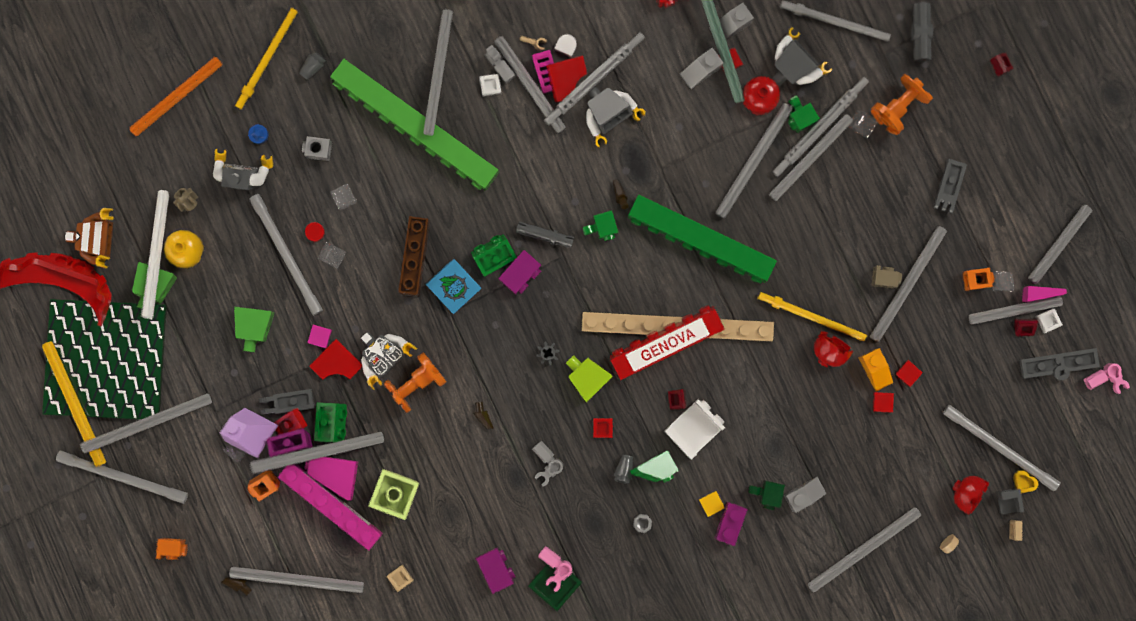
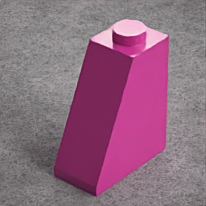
M326 456L306 461L305 470H308L307 475L344 499L353 500L358 461Z

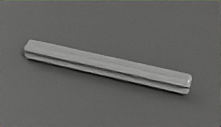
M1083 205L1028 277L1031 282L1036 284L1041 280L1091 214L1092 209L1089 206Z
M1061 296L974 313L969 315L970 324H977L1059 307L1063 305Z

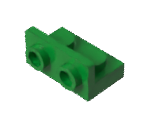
M504 234L492 237L490 242L476 246L473 249L474 251L471 252L484 277L517 258Z
M317 402L314 441L338 442L345 440L346 404Z

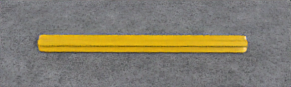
M50 341L43 344L44 353L84 442L96 438L54 343ZM101 448L89 452L96 467L106 463Z

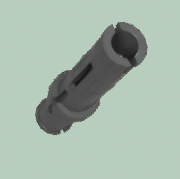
M519 221L516 229L518 234L570 249L574 241L573 236L558 233L557 230L551 231L529 225Z

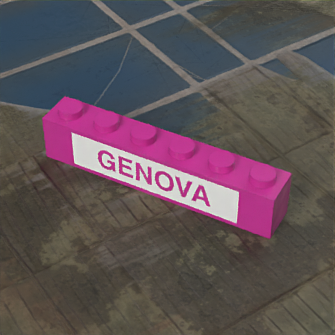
M298 464L287 465L278 476L279 479L366 549L370 550L383 533L324 485L307 475V472Z

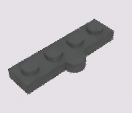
M1097 348L1019 360L1022 379L1053 374L1056 380H1066L1070 375V371L1100 367Z

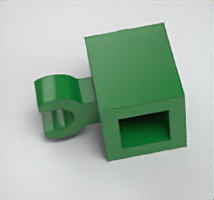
M797 95L788 101L795 111L789 115L788 123L791 129L796 130L797 133L820 120L811 102L802 106Z
M612 210L594 215L595 224L583 227L585 236L597 232L599 239H604V241L615 239V235L618 234Z

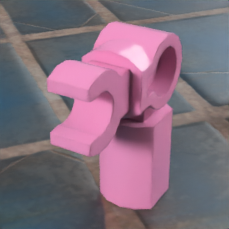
M1113 363L1106 364L1103 370H1099L1084 379L1087 388L1090 390L1108 381V378L1110 382H1113L1112 387L1117 394L1121 393L1119 389L1120 384L1125 389L1130 388L1128 382L1122 379L1121 367Z
M545 546L538 557L552 568H557L554 571L555 575L549 577L546 581L547 586L551 581L557 583V586L554 588L556 592L560 588L561 580L564 581L571 574L572 565L568 561H561L560 556Z

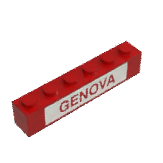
M709 305L699 309V313L693 316L688 314L681 318V322L676 324L672 322L666 325L664 330L660 332L653 331L647 335L646 339L642 341L637 339L631 342L630 346L625 349L618 348L614 350L610 360L620 380L725 330L714 305L711 307Z

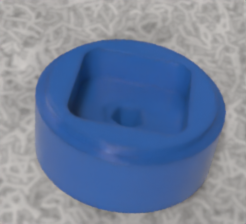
M254 125L248 132L249 139L255 144L265 143L269 136L267 129L262 125Z

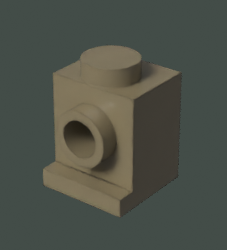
M881 266L873 267L871 286L894 289L898 287V284H901L902 273L894 271V268L883 267L880 270Z

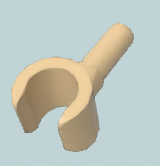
M524 36L520 38L521 41L535 45L538 51L545 49L540 47L538 42L547 43L544 38H539L538 40Z

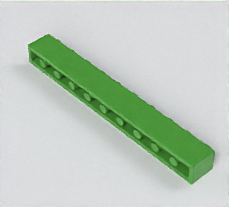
M343 59L330 76L334 81L332 84L341 91L344 88L349 92L348 96L354 101L360 100L365 103L363 105L364 108L371 113L376 111L380 114L379 118L388 124L390 121L395 125L394 129L402 135L404 133L410 136L409 140L417 146L422 144L426 147L425 151L432 157L435 155L440 157V162L446 167H454L457 170L456 174L463 179L467 177L472 180L471 184L478 190L482 188L487 190L498 175L499 170L436 124L434 134L432 136L425 135L423 133L425 116L347 60Z

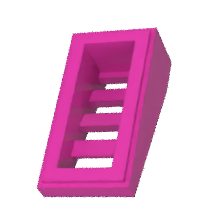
M547 50L532 55L543 94L552 91L551 85L545 86L544 84L550 82L549 77L542 78L543 75L548 74L547 69L540 71V68L554 63L551 51ZM548 58V61L538 63V60Z
M1027 286L1023 288L1022 302L1061 296L1066 294L1067 290Z

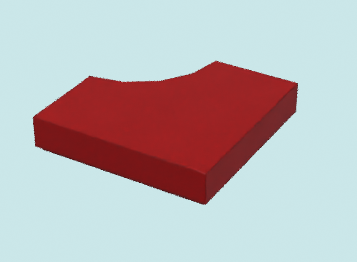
M583 56L546 65L555 102H560L575 89L579 79L587 75Z
M335 339L309 367L322 380L335 374L344 375L352 379L362 368V363Z

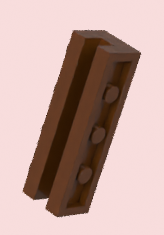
M409 216L398 291L400 294L420 295L430 221L427 218Z

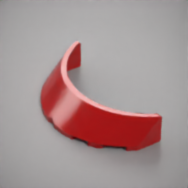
M38 252L28 253L25 257L13 260L8 258L0 263V289L23 283H43L65 288L76 293L90 304L97 316L98 326L102 327L111 303V293L106 284L107 280L103 275L100 276L94 271V267L90 264L64 254L38 255Z

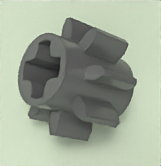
M544 342L545 347H537L541 354H537L536 357L543 358L541 364L546 360L551 365L552 359L558 360L555 353L560 352V350H554L555 343L548 346L547 342ZM550 348L552 349L551 353L553 356L546 359L544 358L543 350Z

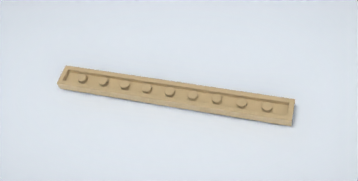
M583 312L582 332L648 335L653 331L660 332L664 330V327L672 322L675 324L681 322L683 317ZM720 319L725 330L709 337L714 339L772 342L774 322Z

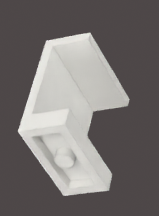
M696 400L664 430L691 460L714 436L725 429L722 425L724 421L719 415L716 414L714 416L709 411L711 407L704 400L702 402Z

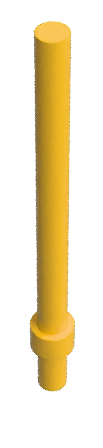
M290 9L248 84L242 88V94L235 105L238 109L242 110L247 99L253 95L255 85L298 13L295 9Z
M763 292L759 293L758 299L771 304L774 308H782L863 342L867 337V334L782 301L783 298L778 296L772 297Z

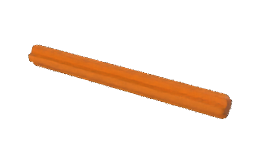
M214 57L134 123L129 128L131 133L135 136L142 133L222 66L220 60Z

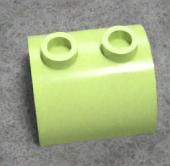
M383 469L369 507L406 520L419 482Z

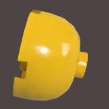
M179 230L167 237L163 250L166 259L172 265L187 269L195 266L201 260L204 247L201 239L196 234L187 230Z

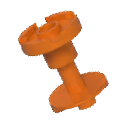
M907 74L900 78L902 85L907 91L898 100L893 99L887 106L876 103L871 108V114L880 125L884 123L888 126L886 130L894 135H898L904 129L900 119L907 113L906 107L915 98L924 104H928L933 99L931 94L922 88L924 84L918 78L913 80Z
M424 352L417 357L422 366L412 372V378L400 388L396 389L389 380L383 383L390 392L392 391V397L401 405L406 413L412 409L404 398L418 387L423 389L434 380L440 387L446 383L444 377Z

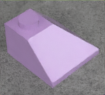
M244 408L230 417L220 434L225 442L258 458L267 444V438L273 435L278 425Z

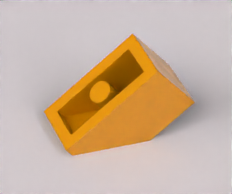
M880 348L858 357L875 391L893 383L888 363Z

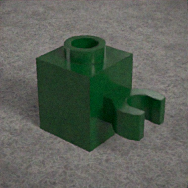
M764 480L762 488L749 485L748 493L760 495L759 503L764 504L763 508L775 511V507L781 508L785 485Z

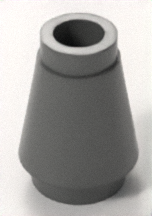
M315 51L312 54L309 53L299 74L308 80L325 66L324 62L326 60Z
M622 455L614 473V481L623 484L630 483V480H632L630 470L633 469L632 456Z

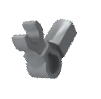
M493 45L489 46L486 49L487 53L484 54L492 66L495 65V70L504 82L508 83L515 77V74L504 60L501 61L502 57Z
M541 440L532 450L544 463L547 462L548 465L545 467V471L536 474L535 479L539 476H544L545 482L542 483V486H546L550 477H555L562 471L563 462L560 459H555L552 451Z

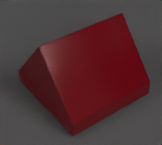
M1006 53L998 54L990 59L998 77L1013 70V66Z
M1014 319L1015 336H1035L1038 320Z
M685 389L668 391L670 410L687 408Z

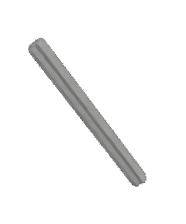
M504 37L497 38L495 45L546 117L549 116L554 109ZM559 117L551 123L557 133L565 129V125Z
M847 114L844 115L771 191L770 197L777 201L853 122V119Z

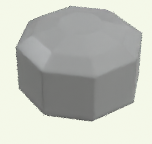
M639 514L634 518L633 526L637 532L646 533L651 529L652 520L648 515Z

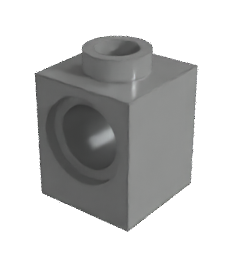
M307 136L306 141H303L302 153H305L306 158L330 161L332 141L330 139ZM315 144H320L321 150L313 153L312 147Z

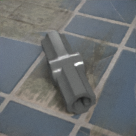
M927 2L913 4L911 40L914 41L913 58L917 62L931 60L933 24H931L930 3Z

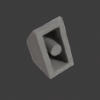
M741 3L719 19L726 40L751 24L754 19L744 3Z
M711 48L692 62L680 75L690 89H692L719 70L723 65V61L715 50Z
M815 477L785 493L784 497L792 512L797 513L819 500L826 492L818 477Z

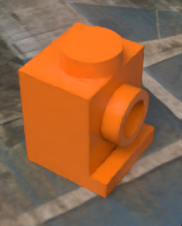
M990 268L962 272L965 291L993 287L994 274L990 272ZM976 276L980 277V283L976 282Z
M271 469L266 470L249 481L248 491L252 497H256L258 501H261L278 490L280 481Z
M158 539L156 559L164 558L165 555L166 559L177 560L178 556H186L188 546L185 544V539Z

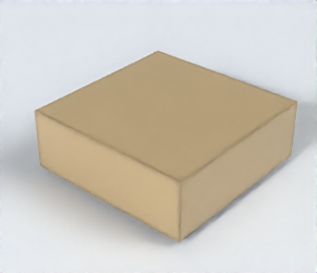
M1010 520L1009 538L1011 540L1022 541V521Z
M403 564L386 576L397 592L414 580Z

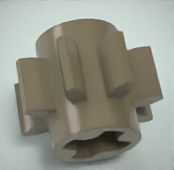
M181 188L175 193L174 198L176 200L173 203L181 212L184 209L191 211L197 205L196 199L198 196L191 188L187 190Z

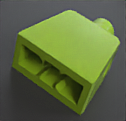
M573 355L566 362L574 371L568 378L585 402L613 377L589 358L581 363Z

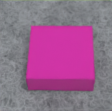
M313 325L308 343L327 348L332 330Z

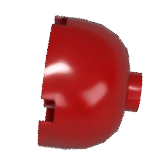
M754 77L743 88V104L753 114H768L779 103V86L769 77Z
M821 331L814 343V352L817 358H819L818 362L824 367L829 365L839 367L845 364L853 354V350L849 351L851 347L838 337L833 336L830 338L827 336V332Z
M968 476L962 481L958 480L953 487L955 491L954 503L964 513L972 514L982 500L983 492L986 493L989 482L978 476Z

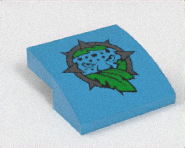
M454 258L426 283L428 288L453 314L481 289Z

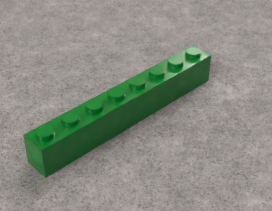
M639 194L628 215V218L631 219L630 222L638 226L643 224L648 227V231L654 234L660 232L665 235V239L671 242L679 241L683 243L682 247L690 251L695 249L704 258L710 259L712 257L717 260V264L723 267L729 265L734 268V272L744 276L746 273L752 276L751 280L759 284L768 281L777 260Z

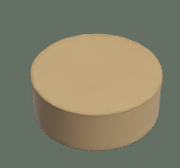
M953 534L949 535L941 543L940 549L944 553H950L957 547L959 539Z

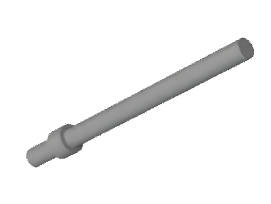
M782 0L780 8L793 11L796 15L809 16L881 40L889 41L891 34L806 8L803 4L797 3L796 5Z

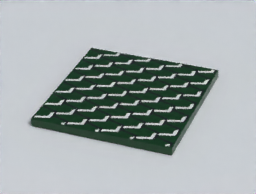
M50 299L47 342L52 341L86 417L144 419L160 412L167 305L155 304L153 318L148 319L143 318L142 309L137 307L138 303L111 302L101 327L98 326L97 316L87 301ZM46 357L42 414L73 416Z

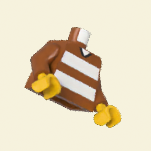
M103 208L100 212L84 218L82 223H77L76 231H67L65 235L66 242L75 243V250L80 251L82 258L90 264L103 268H108V266H105V261L107 259L110 260L113 222L108 220H113L114 217H109V212L113 211V209Z

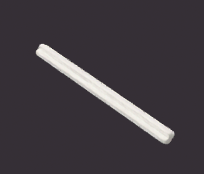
M159 190L157 196L142 308L143 318L148 319L153 318L169 199V193L165 190Z

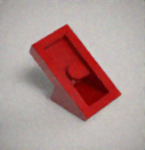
M298 408L274 422L278 425L276 428L278 435L307 427V423Z

